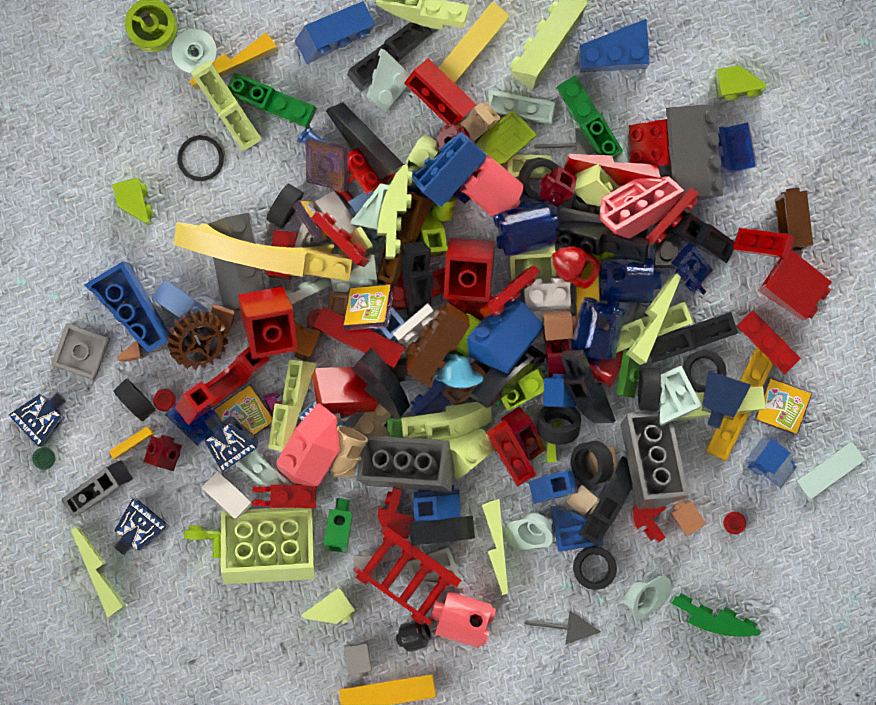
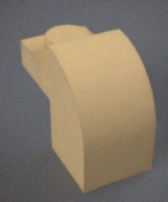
M487 102L479 103L473 109V113L463 120L460 125L467 129L470 139L476 143L501 118Z

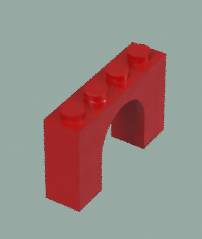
M249 347L246 348L216 377L206 384L200 381L185 392L176 404V410L186 423L190 425L259 375L270 359L268 356L252 359Z

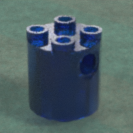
M544 202L501 211L493 215L494 225L498 228L499 236H496L497 246L499 249H503L505 256L511 257L555 245V236L560 229L557 215Z
M605 258L601 260L599 275L600 280L604 281H602V288H600V301H605V303H652L653 290L661 289V271L653 270L652 258H647L645 263L630 258Z
M584 297L583 302L580 304L571 349L573 351L584 350L589 363L599 364L601 359H613L616 357L625 316L624 309L619 308L620 304L617 302L606 301L605 304L597 302V299Z

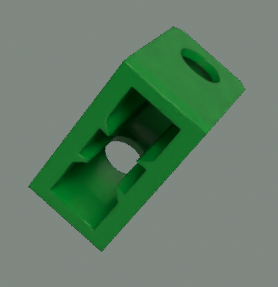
M337 498L335 510H329L324 538L325 550L347 553L353 518L352 512H348L350 500ZM343 520L344 523L341 526H337L336 521Z

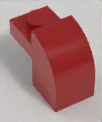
M393 488L392 492H387L385 505H389L388 509L378 508V519L382 528L384 525H387L403 538L408 539L410 534L409 522H413L414 516L397 512L402 490Z
M635 502L631 511V520L634 528L638 530L645 526L646 529L643 532L650 541L655 540L658 543L666 537L653 518L667 509V507L637 510Z

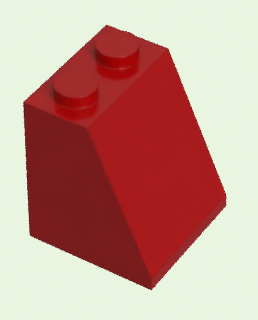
M450 238L445 262L444 299L478 302L490 301L496 241Z
M791 249L788 259L779 258L758 291L804 321L808 317L812 319L819 309L816 305L820 299L825 300L831 291L829 286L832 281Z
M283 286L238 294L240 315L252 359L298 351L293 308Z

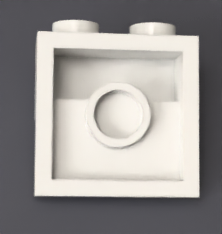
M551 277V281H542V278H534L536 281L528 288H524V303L543 325V311L570 309V283L563 281L560 277Z
M429 304L425 305L393 333L394 336L407 349L411 342H416L420 337L421 329L426 324L429 325L435 311Z

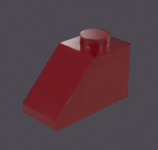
M543 329L549 377H553V374L567 375L560 355L563 351H570L568 339L546 341Z
M520 406L501 418V421L505 420L509 424L529 461L546 450L533 420Z

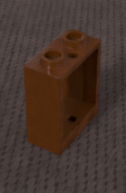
M798 187L786 189L785 192H781L779 197L775 198L778 232L794 236L791 247L793 251L804 250L813 246L807 191H800Z

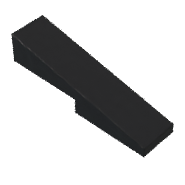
M409 22L386 39L384 44L351 67L347 76L359 91L362 92L372 84V75L374 69H377L380 59L378 54L381 49L385 50L399 62L433 34L432 30L429 27Z
M344 102L326 110L350 148L357 145L380 180L396 174L404 165Z
M731 311L657 337L649 355L652 364L738 334Z

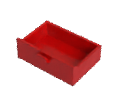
M353 367L314 369L311 377L317 404L320 403L331 413L353 416L357 412H375L379 403L364 390L368 384L351 370Z

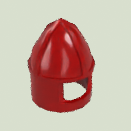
M570 246L560 248L552 254L553 266L563 281L569 282L581 289H587L596 280L600 271V261L586 253L583 249ZM591 262L594 265L593 272L589 279L584 280L581 278L582 272L588 263Z

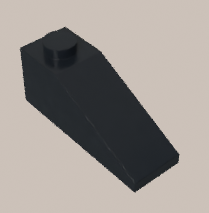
M122 460L104 468L61 500L72 518H75L132 481L133 477Z

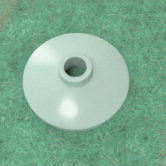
M189 29L183 31L173 42V60L186 73L191 74V71L208 60L211 63L216 60L217 47L215 41L203 30ZM195 49L199 50V55L196 57L191 55V52Z

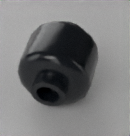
M415 620L401 624L398 634H396L397 644L407 652L426 648L429 640L432 638L428 624L424 622L421 625Z

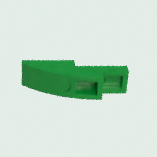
M235 72L228 84V88L235 99L281 120L307 129L317 110L311 104L278 92L270 86Z
M576 75L556 87L567 106L568 112L597 155L612 156L614 158L624 152Z
M680 593L679 597L673 594L669 601L688 612L689 614L685 621L700 629L734 637L757 636L761 633L756 628L757 623L748 618H745L744 621L736 618L738 613L727 607L724 610L717 608L713 616L711 615L712 609L702 604L698 608L691 604L693 599Z

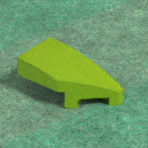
M554 420L552 427L562 428V420ZM547 442L546 463L557 462L555 444Z

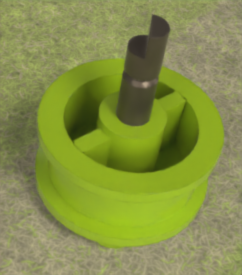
M140 0L130 7L125 17L126 32L132 42L141 50L147 52L162 51L172 44L177 35L178 26L176 18L171 9L160 0Z

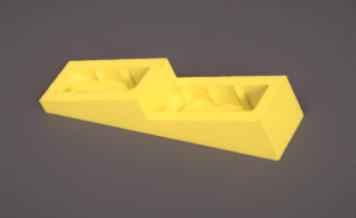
M492 1L438 68L456 83L480 56L483 49L509 21L510 15Z

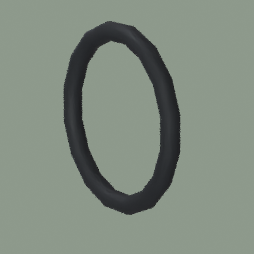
M197 135L189 138L182 144L178 151L177 161L180 170L186 177L193 181L203 182L212 179L219 173L223 166L224 155L221 146L216 140L208 136ZM197 140H206L212 143L219 154V163L215 171L203 177L188 173L182 162V155L186 146Z

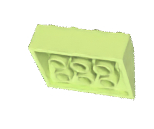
M555 0L548 10L550 15L547 20L542 19L535 30L538 33L534 39L530 37L523 46L525 52L521 58L516 56L511 63V76L533 90L583 18L588 1L560 0L557 2Z
M312 508L248 509L237 521L226 511H221V575L224 585L315 579Z

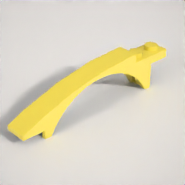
M176 223L174 245L194 252L259 269L301 277L304 274L345 281H350L353 261L348 256L334 254L335 245L332 244L303 248L266 246L226 236L214 230L208 224L201 223L198 226Z

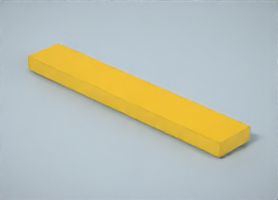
M755 347L739 380L751 384L750 387L763 386L773 366L770 360L757 347ZM750 412L736 414L733 420L723 418L721 428L715 429L705 452L727 461Z

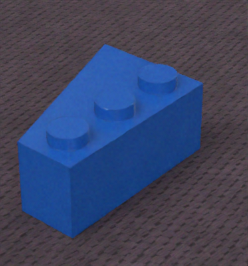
M364 1L305 25L297 36L295 43L306 64H309L338 48L348 46L358 38L359 40L367 38L371 35V30L376 24Z
M647 19L581 44L578 49L579 72L647 69L649 65Z
M462 132L441 147V153L434 159L430 157L424 161L425 166L419 171H411L412 180L422 193L440 207L451 200L458 188L467 182L469 176L476 168L483 164L484 159L487 157L485 152Z
M761 439L745 460L749 464L747 468L756 475L765 476L780 489L797 468L791 452L774 439Z

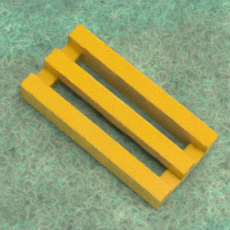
M144 427L111 449L109 453L113 459H118L155 433L151 427Z

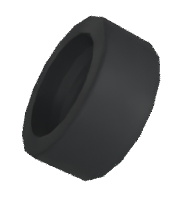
M546 158L530 159L519 172L518 180L523 184L522 192L530 199L546 202L545 199L539 196L540 193L531 189L529 185L530 175L537 167H547L552 172L559 165Z
M288 183L275 199L266 219L279 228H284L297 210L304 192Z
M700 350L689 355L684 361L682 368L694 392L704 393L705 385L696 383L691 376V367L695 361L703 358L709 359L716 365L717 373L726 376V365L723 359L715 352Z
M642 367L638 383L639 410L658 411L661 394L660 369Z
M125 379L113 390L118 399L140 421L143 422L155 411L152 403L128 379Z
M544 406L538 415L537 429L542 439L552 444L562 445L573 442L579 436L582 419L580 412L575 407ZM560 418L569 421L572 425L567 428H555L550 426L547 421Z
M591 441L579 444L574 448L571 454L570 465L575 478L581 484L590 486L604 483L611 477L614 461L609 448L604 443ZM589 450L597 459L598 470L595 476L590 473L586 463Z
M592 546L584 548L574 559V577L579 584L587 589H604L616 577L617 565L615 558L602 547ZM594 554L602 556L608 564V573L605 578L596 582L586 579L581 570L584 559Z

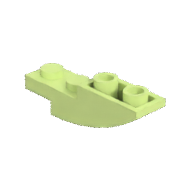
M376 0L377 6L395 16L439 30H443L445 25L464 28L470 13V5L442 0Z
M403 165L395 175L386 192L380 211L377 236H386L385 259H395V253L400 254V240H396V231H401V217H397V214H406V208H411V194H407V185H412V172L408 171V165Z
M479 402L445 406V412L401 418L403 438L450 440L466 435L492 422L491 406L487 409Z

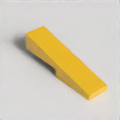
M265 32L231 60L224 53L212 64L219 75L223 77L279 50ZM194 78L189 80L194 89L199 88Z
M433 674L343 687L339 690L341 705H393L437 697Z

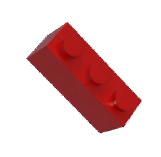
M429 58L415 68L404 82L446 124H460L477 106Z

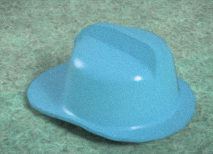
M448 353L443 361L446 364L443 369L439 368L440 375L436 378V380L455 388H468L476 386L483 381V376L472 369L467 357Z

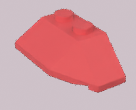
M662 177V179H634L601 198L600 220L615 234L630 239L662 220L684 194V190L670 177Z
M320 403L317 404L294 430L276 462L278 471L295 485L319 486L340 452L339 434L336 426L338 424L337 417Z

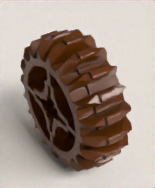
M199 309L196 314L190 310L187 317L181 314L182 320L180 322L174 320L176 327H169L171 334L167 335L169 342L167 348L170 351L171 357L178 364H183L187 369L191 366L197 370L199 365L205 369L207 363L214 365L213 360L215 358L221 359L219 353L226 352L224 345L229 344L226 338L228 331L225 329V324L223 321H220L217 315H213L208 310L204 313ZM195 335H197V337L199 338L198 340L201 343L200 345L196 341Z

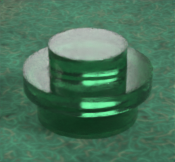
M47 447L38 448L32 457L33 464L40 470L50 469L56 460L55 453Z

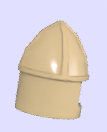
M337 426L340 452L330 467L332 475H344L361 461L360 455L368 442V439L362 433L349 427Z

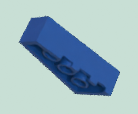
M121 262L84 284L147 352H156L169 343L167 335H170L130 263Z

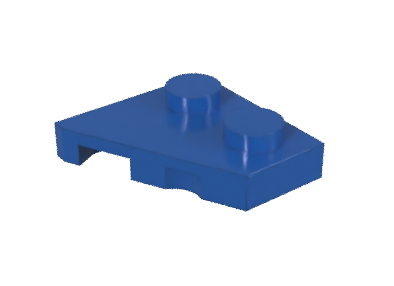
M551 508L558 552L596 546L578 535L586 520L585 517L557 508Z

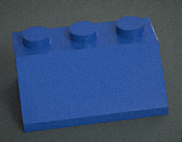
M518 299L512 302L507 301L504 304L506 308L496 316L491 314L484 317L467 338L470 358L507 374L511 371L544 329L542 322L524 302Z

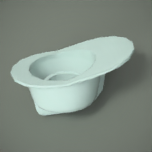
M530 513L522 520L507 523L503 528V537L509 545L520 550L547 547L553 541L551 533L553 520L551 517H545L539 513Z
M660 576L649 583L635 582L622 597V601L632 610L635 619L642 620L667 600L671 592V581L666 576Z

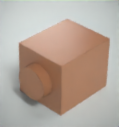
M570 309L543 311L546 341L573 338V330H577L576 316H571Z
M683 499L672 506L674 510L670 514L684 536L688 537L706 525V522L692 501L685 502Z

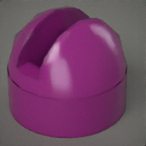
M273 392L264 396L270 412L274 411L275 403L282 404V400L278 402L276 398L280 397L278 393Z

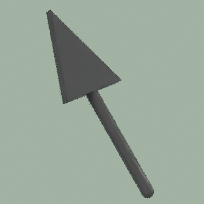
M575 129L576 143L534 145L535 149L577 148V154L591 155L595 153L583 133L578 129Z
M569 611L568 625L525 621L526 625L567 630L565 645L601 632L571 611Z

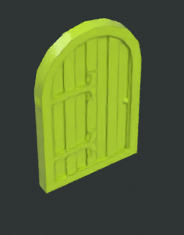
M512 110L484 133L477 145L486 155L493 158L499 165H503L537 137V134Z

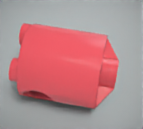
M487 155L483 164L475 169L467 182L461 185L459 189L495 219L513 212L518 207L523 184Z
M448 591L444 603L435 601L430 619L438 621L435 635L479 648L480 646L484 647V644L487 642L490 631L486 630L487 624H491L496 609L492 608V604ZM469 619L478 620L480 626H471Z

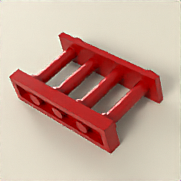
M384 525L380 531L384 535L383 543L363 571L357 566L353 568L354 572L357 573L355 578L365 585L368 582L409 610L413 613L410 617L422 625L425 622L430 625L432 621L425 615L446 586L449 587L452 584L457 588L462 580L415 545L411 546L408 540L390 527ZM396 544L403 549L401 551L402 555L383 582L379 583L370 575L390 547H394ZM415 557L421 562L419 565L421 568L399 597L390 591L389 588L408 561H412ZM434 571L440 575L438 577L439 581L417 610L407 602L426 575Z

